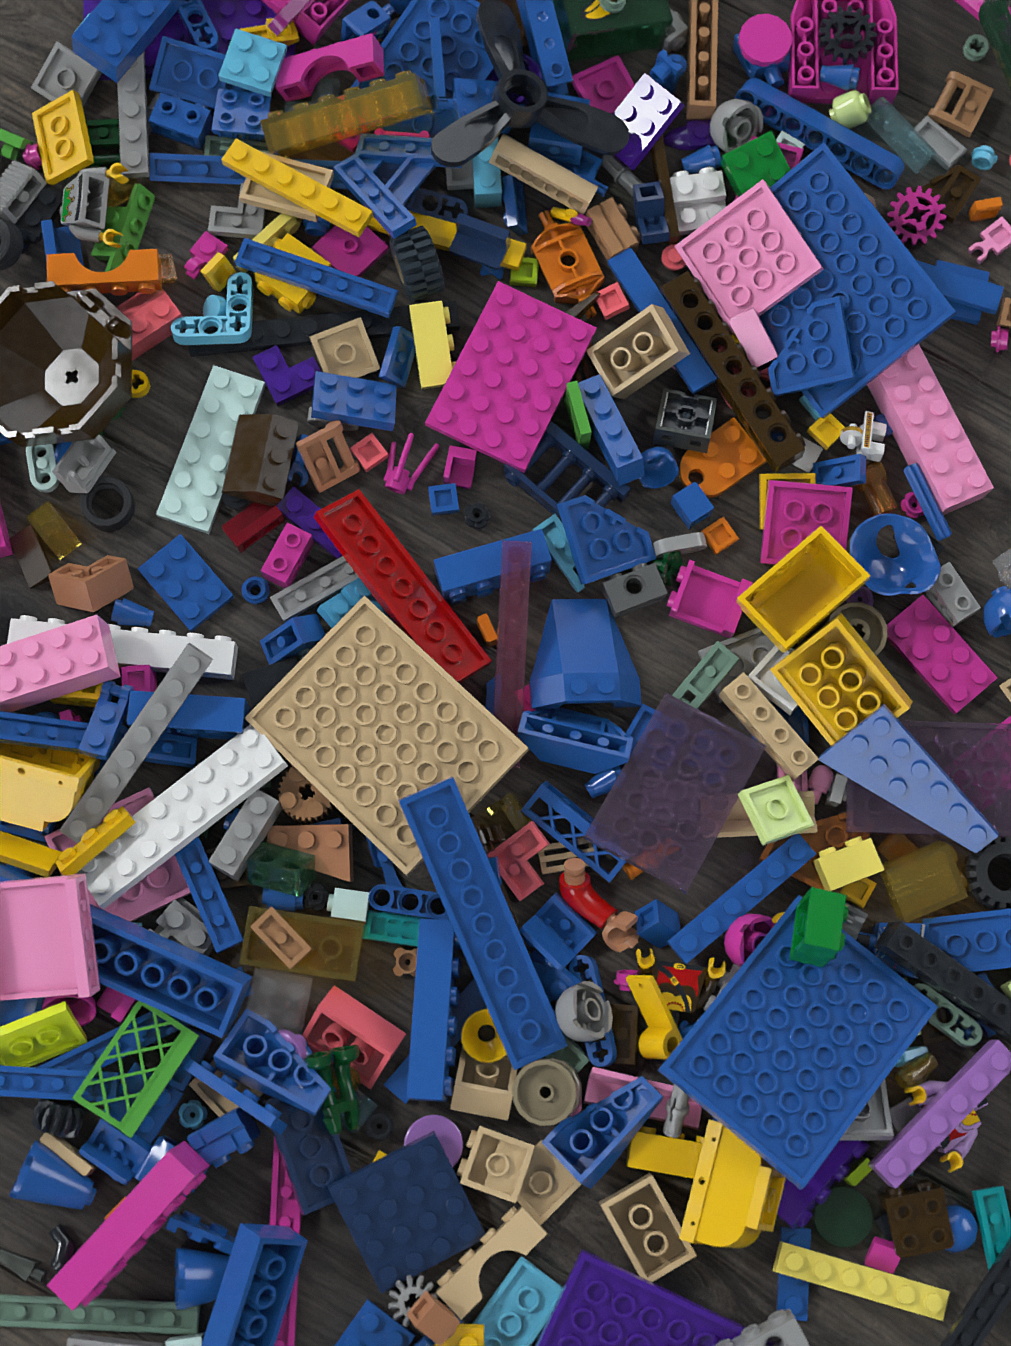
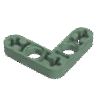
M919 983L913 986L919 992L923 991L925 993L924 996L936 1004L938 1008H946L951 1013L950 1022L946 1024L941 1023L936 1017V1009L928 1020L930 1024L962 1047L969 1048L980 1042L982 1029L976 1021L928 985ZM959 1018L962 1021L957 1025H959L963 1029H967L968 1027H970L972 1029L971 1035L974 1037V1039L969 1038L967 1040H964L962 1038L964 1036V1032L962 1030H960L957 1027L952 1031L950 1030V1027H952Z

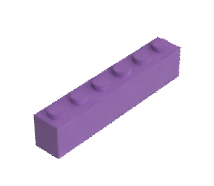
M989 1040L868 1165L889 1187L897 1188L1011 1071V1052L999 1040Z

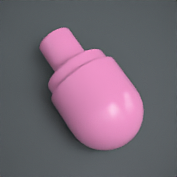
M826 765L815 767L808 780V788L814 792L815 804L817 805L821 794H826L829 791L834 778L833 771Z

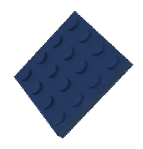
M435 1131L328 1185V1189L380 1293L396 1286V1281L398 1280L406 1281L407 1275H412L413 1277L474 1245L485 1235Z

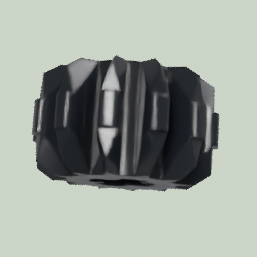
M41 1099L34 1109L32 1124L43 1133L70 1139L78 1136L84 1122L85 1112L79 1106L64 1100Z

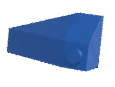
M247 1008L214 1055L215 1067L218 1071L241 1084L313 1115L317 1114L331 1092V1088L315 1070L307 1067L306 1062L295 1051L291 1043L281 1036L273 1023Z
M641 1076L612 1092L609 1097L596 1104L592 1103L573 1117L569 1116L562 1120L541 1143L580 1184L591 1189L612 1167L664 1097Z

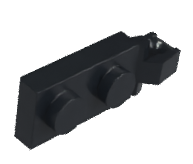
M48 183L15 224L23 237L22 254H24L31 242L35 244L38 240H42L41 221L51 219L54 221L60 212L63 202V191Z

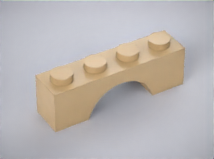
M522 1205L518 1209L513 1206L501 1218L504 1223L497 1230L493 1227L489 1229L480 1239L483 1244L475 1252L469 1249L459 1259L461 1266L454 1273L448 1270L437 1281L440 1287L436 1293L460 1319L483 1298L479 1286V1273L483 1264L490 1256L504 1250L517 1251L527 1255L547 1235L545 1229Z

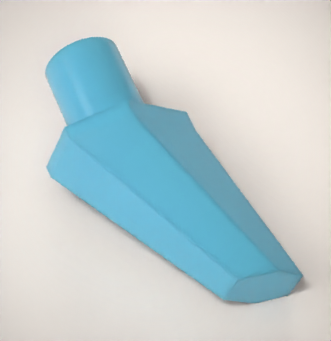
M927 1046L908 1047L895 1064V1067L900 1068L928 1052Z

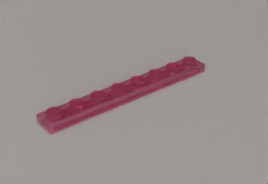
M502 540L493 716L521 741L517 733L523 713L532 542ZM520 760L512 768H520Z

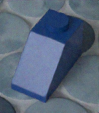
M317 614L292 617L261 639L260 644L270 665L310 651L325 636Z

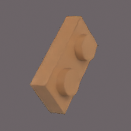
M272 906L250 926L291 970L312 950Z

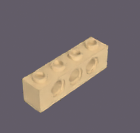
M744 672L721 691L719 697L782 771L786 775H790L792 781L818 760V757Z

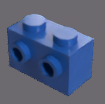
M160 93L149 118V123L153 133L202 150L206 135H209L212 128L213 118L211 111L202 104L188 103L175 94L169 96Z

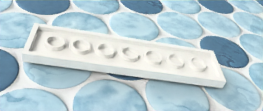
M250 724L243 730V734H237L134 814L132 817L136 823L80 869L78 874H86L87 888L97 904L105 909L288 766L267 737L264 734L261 735Z

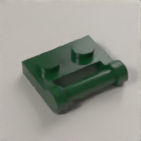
M119 119L85 120L92 150L120 148ZM120 154L93 155L94 163L88 167L111 166L114 163L121 164Z

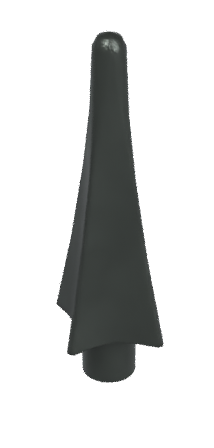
M0 1248V1261L25 1282L28 1279L32 1281L33 1278L39 1282L44 1280L47 1271L38 1267L41 1263L40 1260Z

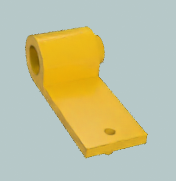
M628 975L625 979L648 1026L640 1035L638 1041L639 1051L646 1059L667 1060L682 1041L681 1034L654 976Z

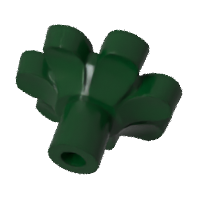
M680 551L666 552L663 555V560L655 559L653 562L656 564L657 569L661 571L660 576L663 583L670 587L674 584V578L677 579L680 571L678 568L682 565Z

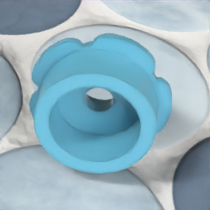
M985 145L975 148L971 155L972 165L980 170L991 169L998 159L994 150Z

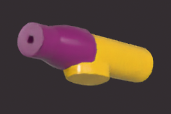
M553 207L549 210L551 217L568 221L575 225L590 226L592 224L590 217H586L574 209L569 208L565 210Z

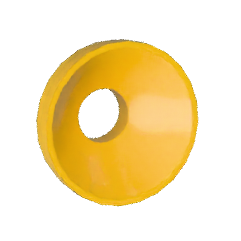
M481 1009L471 1014L466 1019L461 1031V1041L467 1054L473 1059L484 1063L495 1062L507 1055L488 1009ZM483 1025H491L495 1029V1036L489 1041H483L478 1037L479 1028Z

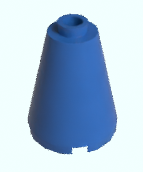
M35 1140L22 1164L17 1182H14L9 1197L82 1210L84 1205H91L97 1189L92 1188L94 1185L93 1180L80 1174L44 1144Z
M183 1247L176 1248L174 1291L177 1310H184L217 1299L230 1256Z

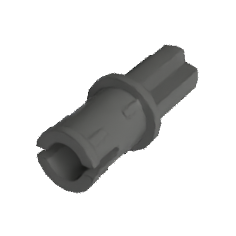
M605 155L601 158L602 166L614 177V182L621 184L633 197V185L644 183L631 172L632 169L629 166H625L615 155Z

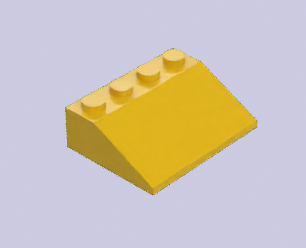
M842 613L820 628L770 669L831 746L883 704L898 718L910 709L913 702Z

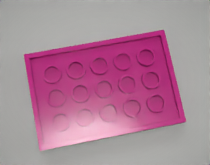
M498 281L425 422V426L525 473L565 394L566 383L571 382L597 328Z

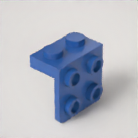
M557 892L519 929L523 940L529 946L535 947L543 955L545 962L549 966L558 970H562L598 933Z

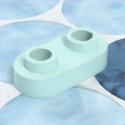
M48 444L26 447L30 481L33 486L43 493L55 490L60 481L52 472L58 464L55 459L54 446ZM46 450L45 456L38 457L39 451ZM50 476V481L42 483L43 477Z

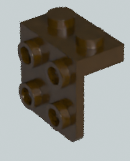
M927 1179L914 1182V1187L904 1189L902 1185H899L897 1188L886 1187V1192L878 1194L880 1206L887 1211L894 1251L898 1257L904 1258L953 1247L954 1239L943 1187Z

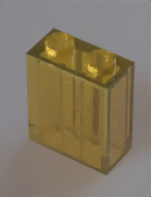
M939 840L882 864L884 870L880 872L897 919L907 923L968 897L965 889L968 887L967 880L964 874L958 871L955 863L958 861V857L951 845L949 846V844Z

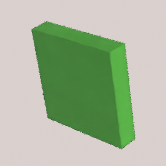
M578 381L566 383L564 402L574 439L586 450L589 449L592 432Z

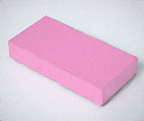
M754 307L729 319V323L740 344L743 346L751 365L757 368L778 357V353Z

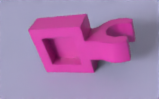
M205 231L190 250L192 258L184 266L187 270L186 275L195 280L200 275L202 268L218 252L225 255L228 251V246Z

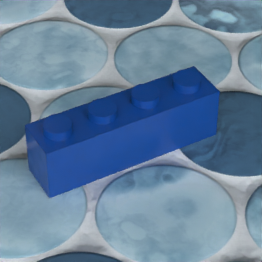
M600 374L578 382L591 431L618 485L621 486L645 476L643 457Z

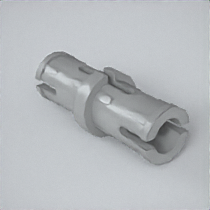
M675 1084L673 1085L671 1098L666 1103L667 1116L663 1126V1133L673 1138L681 1135L684 1117L689 1113L690 1109L688 1104L689 1096Z

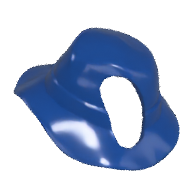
M897 514L876 515L861 523L851 537L850 555L870 575L865 585L878 594L894 596L898 594L923 593L934 585L940 574L941 565L932 542L925 529L913 519ZM889 525L893 527L895 540L900 552L897 558L887 557L877 548V534L884 526ZM910 582H912V583L915 584V586H916V588H905V587H906L907 584H909Z

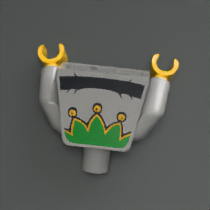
M114 163L109 170L106 167L82 169L77 177L64 188L63 202L60 207L61 224L69 226L70 232L79 240L96 243L104 241L105 244L111 247L120 248L121 245L114 243L113 239L116 235L123 236V234L113 229H107L103 233L102 229H105L109 178H113L120 184H125L129 179L121 175V173L128 172L129 170L120 163Z

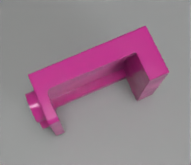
M689 560L687 567L681 565L676 581L680 582L678 592H671L666 605L671 608L669 616L726 638H732L742 614L741 607L736 602L737 597L747 590L753 582L743 578L741 582L697 567L694 565L695 561Z

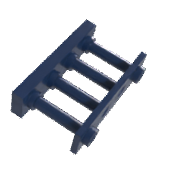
M550 421L525 473L504 464V478L515 488L517 486L522 488L552 515L556 514L561 522L557 504L577 498L590 483L596 481L603 487V494L595 501L596 504L603 508L611 500L615 501L617 499L620 503H623L629 496L631 489L627 484L619 486L613 473L552 421ZM549 447H555L562 453V458L535 485L524 476L525 473ZM569 465H577L583 470V475L556 503L545 492Z

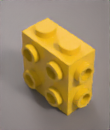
M289 233L283 239H278L272 246L273 248L331 267V263ZM256 272L254 273L257 288L265 295L270 296L272 294L279 299V304L288 311L293 309L298 314H301L305 308L309 309L316 299L317 293Z

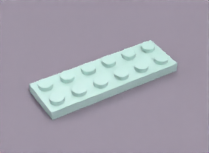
M213 365L156 515L158 518L210 534L223 500L221 492L239 414L256 413L266 386L265 382Z

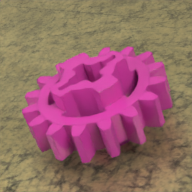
M921 186L917 187L916 192H912L911 188L908 187L906 189V196L901 193L896 195L898 203L891 201L890 206L894 211L888 212L887 217L893 218V221L888 225L891 228H896L895 234L897 236L900 234L903 236V244L907 239H911L912 246L916 245L917 240H921L922 244L925 245L927 243V236L932 239L937 237L934 232L935 229L942 231L943 226L939 221L945 220L946 215L940 214V211L946 206L945 204H937L941 197L940 195L930 196L931 188L926 193H923ZM917 198L927 201L930 205L920 204ZM907 202L908 210L906 214L898 217L899 209ZM913 210H916L917 213H925L921 217L920 222H917L916 219H908L912 215ZM935 215L933 225L926 230V220ZM909 226L915 230L916 234L909 233L902 227Z

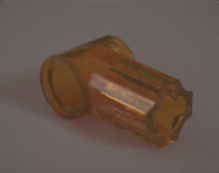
M877 461L866 464V483L855 485L859 492H863L874 516L889 514L898 508L886 483L887 474L881 462Z

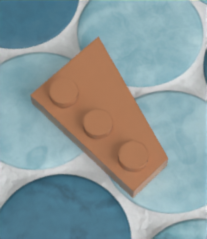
M352 824L272 826L267 833L268 855L349 882L354 881Z

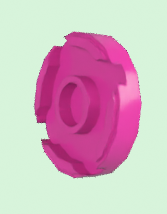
M758 14L749 18L742 26L738 42L745 59L754 65L767 67L769 64L782 62L788 55L792 43V35L786 22L779 17L771 14Z

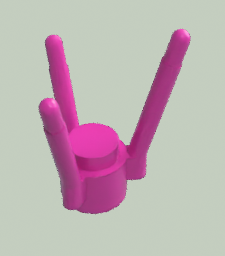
M410 433L408 435L398 467H394L396 442H392L387 472L383 480L386 482L384 487L398 494H405L407 489L412 491L415 481L438 450V443L434 444L410 478V472L403 468L414 434Z

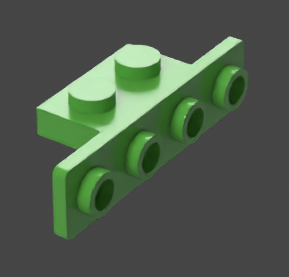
M134 184L127 207H107L103 233L107 229H113L122 233L123 236L116 235L113 239L114 243L121 245L120 248L111 247L105 244L104 241H101V243L95 242L91 256L97 260L108 261L105 272L120 266L126 259L129 250H138L155 199V195L141 184Z

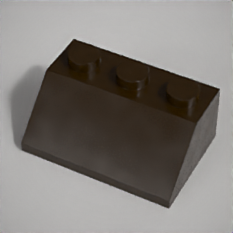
M239 414L221 493L270 507L276 506L284 496L299 422L274 414Z

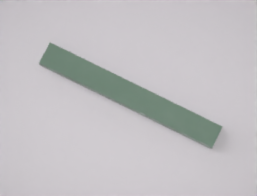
M0 1294V1326L193 1335L199 1334L201 1305L177 1310L175 1301L96 1298L88 1306L84 1307L81 1304L72 1311L58 1296Z

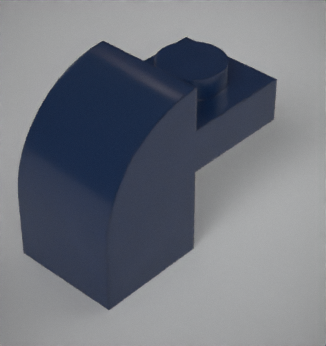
M660 182L633 185L634 218L642 243L654 244L669 241V229L664 216V195Z

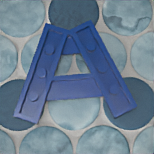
M361 133L356 153L333 166L334 173L364 207L373 211L374 218L395 239L416 226L415 217L404 205L435 167L446 166L440 165L431 155V142L433 138ZM383 163L402 164L386 185L374 174Z

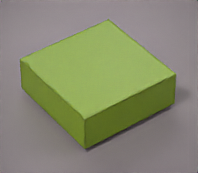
M523 257L519 271L511 269L510 285L537 287V258Z
M862 1156L850 1167V1171L844 1178L847 1184L856 1186L872 1170L868 1165L870 1160L867 1157Z

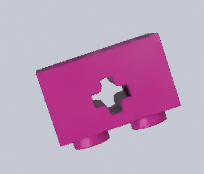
M287 522L261 569L264 579L284 589L291 586L314 545L312 535Z

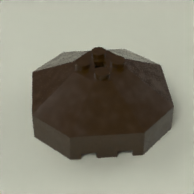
M53 281L35 283V287L22 288L20 285L8 287L0 296V432L21 447L95 439L132 397V321L95 288L65 292ZM78 371L76 376L78 381L68 384L70 380L68 377L69 373L75 374Z

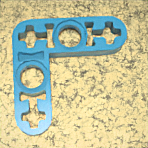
M239 272L231 275L228 279L226 316L180 317L174 320L171 324L174 341L180 345L236 344L246 342L252 334L254 289L251 277L246 273ZM240 284H243V285H242V293H243V294H238V289H237V288H239V285H240ZM237 304L247 306L243 311L233 310V307ZM237 321H241L242 328L236 332ZM210 326L218 328V331L214 334L204 332Z

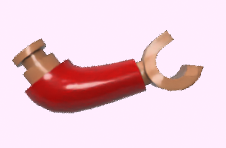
M579 858L566 860L564 863L565 871L559 877V889L562 898L585 919L604 929L602 932L603 939L612 950L622 952L625 949L633 948L638 943L637 939L640 937L637 935V930L631 927L637 922V915L624 911L616 916L618 910L593 889L590 876L585 872V862Z

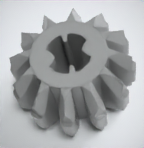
M407 1275V1286L398 1280L396 1281V1286L401 1292L390 1290L389 1296L398 1299L388 1304L389 1309L399 1308L393 1315V1318L397 1320L402 1315L406 1316L403 1321V1326L405 1327L409 1325L410 1319L406 1314L411 1309V1304L407 1305L405 1301L409 1300L411 1293H415L416 1298L418 1296L421 1297L425 1290L429 1292L434 1286L432 1282H429L425 1287L421 1286L424 1280L422 1275L418 1277L417 1284H413L412 1275ZM431 1293L436 1299L439 1298L437 1293Z

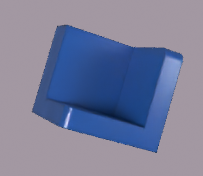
M696 482L674 494L670 502L688 529L711 516L714 510V506Z
M658 899L635 911V915H637V935L657 948L668 945L667 941L681 930L679 914Z

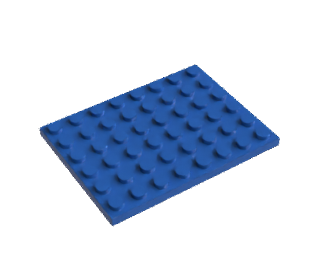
M823 142L772 185L770 189L824 270L763 313L759 318L779 356L785 347V342L795 327L799 326L812 302L836 296L842 298L855 379L802 391L820 417L824 419L955 316L957 312Z
M798 895L658 1071L801 1190L818 1170L938 1006L844 930L841 932L845 934V943L842 951H839L834 959H831L824 967L789 960L796 905L803 898Z

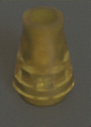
M927 1052L923 1056L898 1067V1072L894 1074V1078L903 1090L924 1083L932 1071L938 1067V1062L933 1055Z

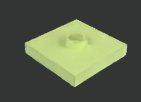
M790 775L742 790L738 794L762 845L809 830L814 826Z

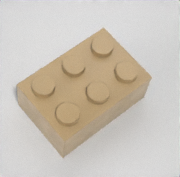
M654 304L648 306L586 350L611 396L621 399L627 398L690 354L665 309Z
M646 1174L599 1202L639 1277L653 1282L697 1256L690 1242L679 1239L682 1228L652 1174Z

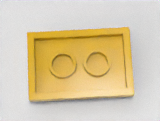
M71 90L32 113L45 181L53 186L94 163L81 97L78 92Z

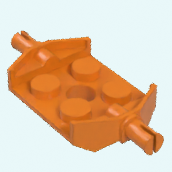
M546 210L545 213L541 212L538 215L544 226V231L531 246V253L535 254L554 294V302L578 304L595 293L604 283L605 277L581 227L571 223H554L549 211ZM565 255H570L574 257L576 262L572 266H565L562 264L561 258ZM593 305L585 314L587 319L591 318V315L594 317L597 314Z

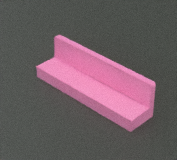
M592 1067L583 1103L589 1105L592 1103L596 1104L638 1077ZM647 1080L664 1097L648 1119L665 1122L667 1116L666 1103L671 1098L673 1086ZM689 1097L688 1104L690 1109L689 1113L684 1117L682 1127L697 1130L699 1128L702 1107Z

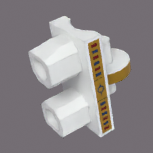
M866 411L864 414V424L859 427L856 424H850L848 427H845L841 431L840 440L849 449H854L857 446L856 454L866 456L867 460L880 462L884 454L885 444L872 442L871 440L882 442L885 437L887 424L874 422V413Z

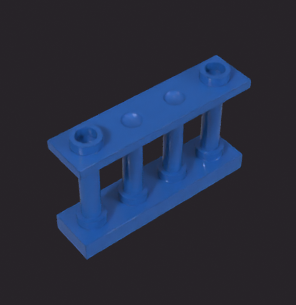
M516 0L530 56L540 67L547 92L568 95L566 83L572 82L573 78L553 1Z

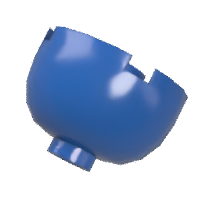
M1002 586L991 593L992 597L987 600L982 615L989 635H993L995 638L1011 634V588L1008 589L1007 586Z

